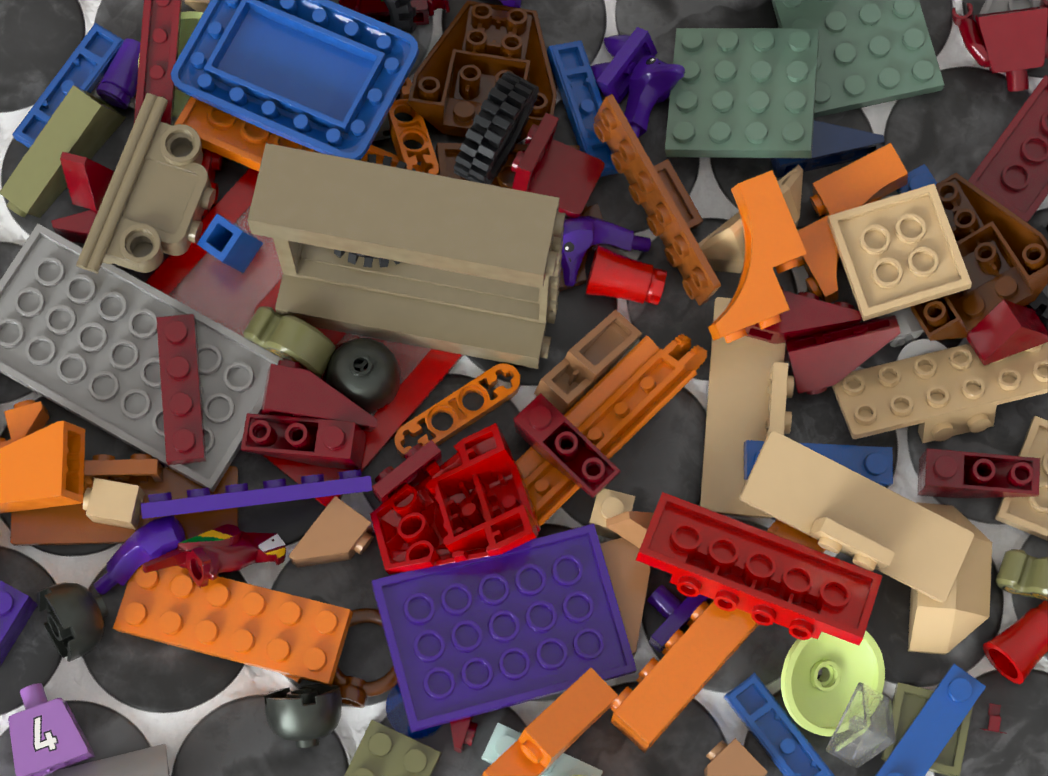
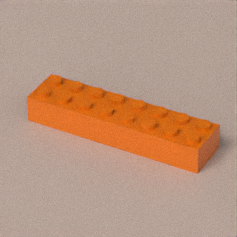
M776 520L767 530L769 533L823 553L826 550L818 545L819 540L779 520ZM704 600L689 617L690 620L687 623L689 629L685 633L678 629L666 642L665 648L661 652L664 654L663 658L658 662L653 657L640 671L639 677L636 680L639 683L637 687L632 690L627 686L619 694L611 707L614 713L610 723L640 750L646 753L758 627L759 624L751 618L750 613L737 608L734 611H724L719 609L714 604V601L708 604Z

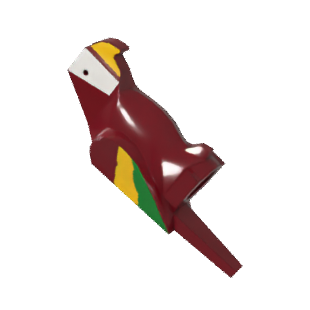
M225 524L179 542L177 549L143 563L142 570L144 573L172 566L187 568L189 576L201 588L208 585L209 579L215 580L217 575L222 572L240 570L254 563L275 562L276 565L283 563L286 557V544L277 533L244 532L235 525Z

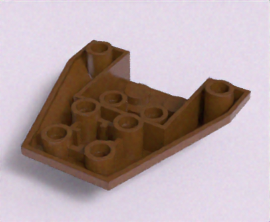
M467 0L414 73L408 105L442 134L466 137L468 129L474 123V117L476 114H479L481 105L484 100H487L492 87H495L496 82L505 72L510 71L539 87L533 111L528 116L529 120L523 127L522 134L516 143L526 139L532 124L539 125L545 113L554 116L557 92L537 11Z
M954 173L935 186L972 285L970 289L911 306L912 313L930 341L967 338V334L1003 299L1026 306L1036 300L1048 284V241L1044 235L962 176Z

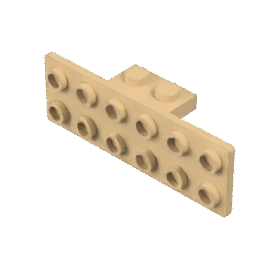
M717 297L715 299L713 322L726 309L732 298ZM747 336L730 343H726L724 337L715 341L712 338L700 494L701 507L724 515L773 518L740 501L739 496L747 481L744 480V442L746 440L765 441L771 431H776L782 435L790 434L792 412L786 411V398H792L794 376L788 375L789 363H785L786 343L773 344Z
M1048 342L987 365L982 364L969 343L852 371L836 385H833L832 388L853 439L919 424L918 433L922 443L945 441L955 435L968 432L978 433L986 430L988 427H993L996 408L999 404L1048 393Z
M776 431L769 432L739 496L740 501L819 540L818 545L837 554L842 552L852 557V562L857 566L869 571L876 569L939 602L947 600L974 538L972 531Z

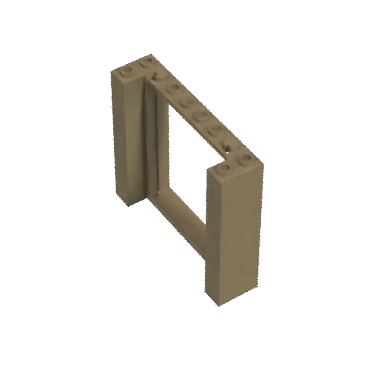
M265 144L247 220L252 234L271 237L275 244L283 272L275 311L282 316H295L313 327L534 369L539 368L540 358H548L551 337L545 336L547 323H555L558 309L562 240L566 213L559 212L560 198L285 146ZM334 249L345 251V253L339 258L334 254ZM349 252L388 259V267L380 268L379 259H373L372 268L363 267L365 258L360 256L354 265L348 262ZM394 261H399L402 263L396 265Z

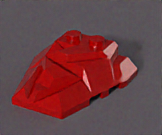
M497 423L463 438L453 446L457 453L439 467L436 462H433L426 468L430 475L415 487L406 484L370 513L384 568L389 575L499 555L537 538L541 528L523 475L514 461L510 448Z

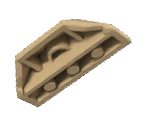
M799 164L777 181L796 227L800 219L803 169ZM738 212L698 243L713 271L742 273L745 257V239L741 215Z
M916 502L974 533L973 541L945 602H939L911 588L908 652L946 655L990 617L992 542L954 506Z

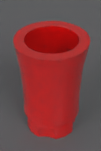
M597 245L587 280L585 295L608 296L641 304L645 301L658 305L663 293L667 271L653 268L651 264L636 261Z
M1046 600L1037 607L1029 609L1014 624L983 644L984 653L990 663L1000 674L1013 683L1022 684L1035 665L1048 652V601Z

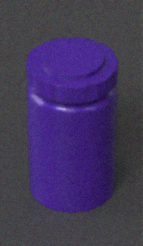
M129 38L124 39L102 82L96 89L98 96L115 107L127 109L131 99L136 94L140 53L139 41Z

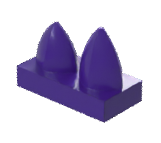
M636 27L631 35L605 37V47L614 58L611 62L591 66L597 86L601 89L604 97L613 94L618 104L629 91V79L634 67L644 56L655 57L658 53L649 32L639 27Z

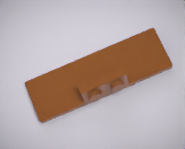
M611 94L604 98L594 118V131L598 139L602 143L606 142L611 150V160L615 169L620 174L624 173L628 180L632 199L637 205L641 204L648 215L646 220L651 232L655 236H659L665 245L664 252L668 262L673 268L677 267L684 279L682 284L686 294L692 300L695 299L698 305L701 306L721 287L719 279L691 232L692 229L703 223V219L669 159L653 166L615 97Z
M100 454L92 456V460H84L83 498L88 487L92 488L94 478L140 486L145 493L143 503H149L148 495L171 492L172 500L187 498L186 490L204 488L169 467L163 468L159 460L153 459V456L150 454H132L130 459L115 460V456ZM229 466L215 491H210V495L225 493V486L239 484V470L236 466ZM83 503L11 512L10 542L14 546L123 544L136 530L92 522L86 515L87 510H83ZM238 507L174 515L184 529L186 540L225 524L238 527ZM141 511L137 530L150 521L162 517L142 519Z

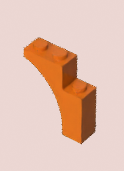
M891 143L813 183V196L810 197V201L818 216L820 217L825 214V217L798 230L807 254L796 260L799 265L797 268L803 265L809 275V278L805 279L809 291L821 297L824 302L832 303L838 300L837 267L840 255L827 221L828 216L878 201L891 192L905 186L908 182V172Z
M773 170L738 183L731 189L743 224L745 257L742 274L734 296L721 315L708 327L713 341L724 337L726 343H730L747 336L745 328L758 323L760 329H764L781 322L779 314L790 310L773 268H776L778 274L799 266L796 259L807 253Z
M592 668L588 669L523 730L519 739L483 772L482 776H541L613 705L619 695Z

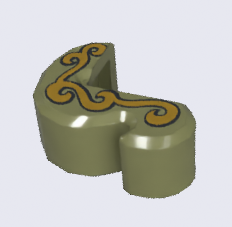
M268 306L258 308L243 332L244 338L279 357L300 363V369L309 370L320 379L327 369L333 352L336 350L333 342L312 325L295 316H282Z
M1017 549L1006 551L995 580L997 586L1012 594L1048 601V557H1032L1026 554L1025 551Z

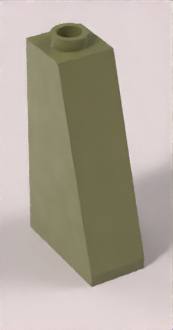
M73 85L0 190V194L9 200L6 206L23 218L27 214L41 218L67 188V182L60 161L62 151L91 160L126 117L99 97Z

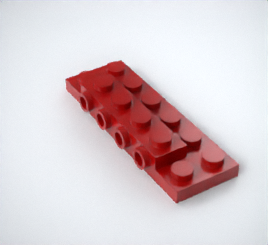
M664 492L660 496L636 561L673 574L670 583L677 585V590L685 596L696 597L701 594L714 599V604L721 610L734 611L737 608L750 613L751 618L760 625L769 626L776 623L789 628L790 635L800 640H808L811 637L818 639L821 632H824L858 646L863 640L883 577L880 574Z

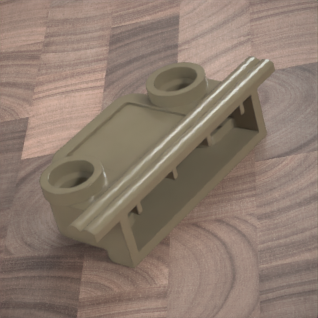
M151 93L146 94L76 263L77 267L98 274L102 263L147 273L160 266L164 253L173 256L182 255L188 251L192 242L197 243L203 228V222L200 220L204 210L211 209L215 200L216 189L212 188L208 173L204 166L201 165L203 152L197 131L184 124L170 125L160 122L168 104L167 99Z

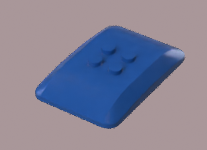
M210 0L173 66L171 79L176 88L181 92L252 125L323 154L359 160L367 153L417 60L419 47L416 39L411 34L330 0Z

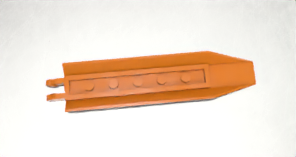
M684 334L678 335L664 349H660L646 335L564 416L610 459L697 375L696 370L700 368L701 364L703 365L707 358V350L699 345L694 346L690 350L692 339ZM532 447L516 461L523 475L541 527L580 487L541 457Z

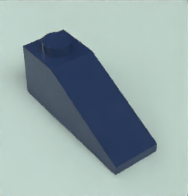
M814 120L812 158L770 159L775 176L779 178L785 176L798 164L803 169V172L858 160L883 147L885 140L884 136Z

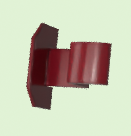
M989 703L988 715L990 718L988 729H980L1007 734L1006 732L999 731L1001 705Z

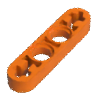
M407 77L399 91L401 92L400 99H395L388 112L389 132L398 160L407 164L406 169L412 170L414 168L416 170L417 162H421L422 172L438 175L439 164L424 118L408 105L412 82ZM400 112L407 113L413 117V120L403 122L398 120L395 115ZM407 140H415L418 141L422 145V147L419 149H410L404 145V142Z
M507 363L495 365L402 425L395 434V448L398 454L404 458V455L412 448L411 446L403 447L405 444L404 436L410 434L414 438L423 433V429L420 426L422 423L426 424L429 434L434 438L432 441L438 447L513 398L520 389V374L513 365ZM502 374L505 378L511 376V388L506 389L503 385L493 390L495 399L490 400L488 391L482 384L487 383L488 389H491L498 383V375ZM469 393H478L484 399L483 406L476 411L468 410L462 403L464 397ZM445 412L452 417L453 424L449 429L439 431L433 427L432 419L436 414ZM427 434L418 439V443L423 445L429 442Z

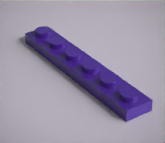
M361 469L338 472L339 480L324 481V475L317 474L302 476V484L286 486L285 478L263 481L264 489L248 490V483L225 486V493L210 495V488L186 490L187 498L172 500L171 492L148 495L149 503H141L142 519L373 491L371 476L362 477Z

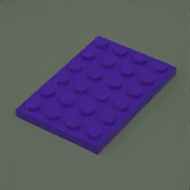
M594 524L532 539L503 554L412 570L372 580L374 595L411 733L565 692L590 668L604 681L633 674L637 671Z

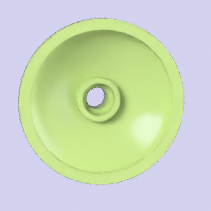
M865 631L859 646L821 632L818 639L812 637L808 640L797 639L785 658L781 674L782 697L790 716L802 728L821 736H840L861 726L874 712L883 692L885 666L881 650L867 631ZM822 668V675L817 679L818 672Z

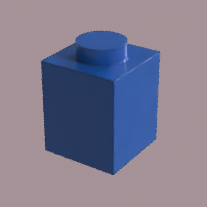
M217 213L197 245L222 263L244 274L263 245V242L239 225Z

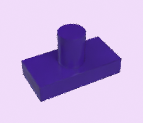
M661 584L647 599V602L664 616L666 621L651 635L649 643L660 653L671 636L678 629L682 630L690 620L689 617L704 600L708 602L711 598L699 594L696 597H687L682 603Z

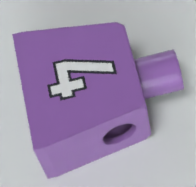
M42 683L33 684L20 690L25 710L12 714L8 718L16 776H44L53 771L95 757L89 742L65 700L56 698L48 701Z

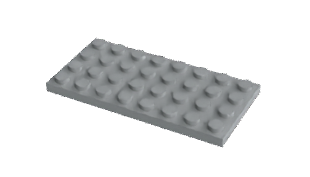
M37 224L0 280V373L138 451L153 456V459H158L163 465L204 488H210V491L214 492L241 449L247 413L261 414L267 372L270 365H278V361L284 359L112 264L102 263L98 274L77 267L76 263L83 248L46 227ZM194 314L197 330L206 462L168 465L166 462L156 317Z

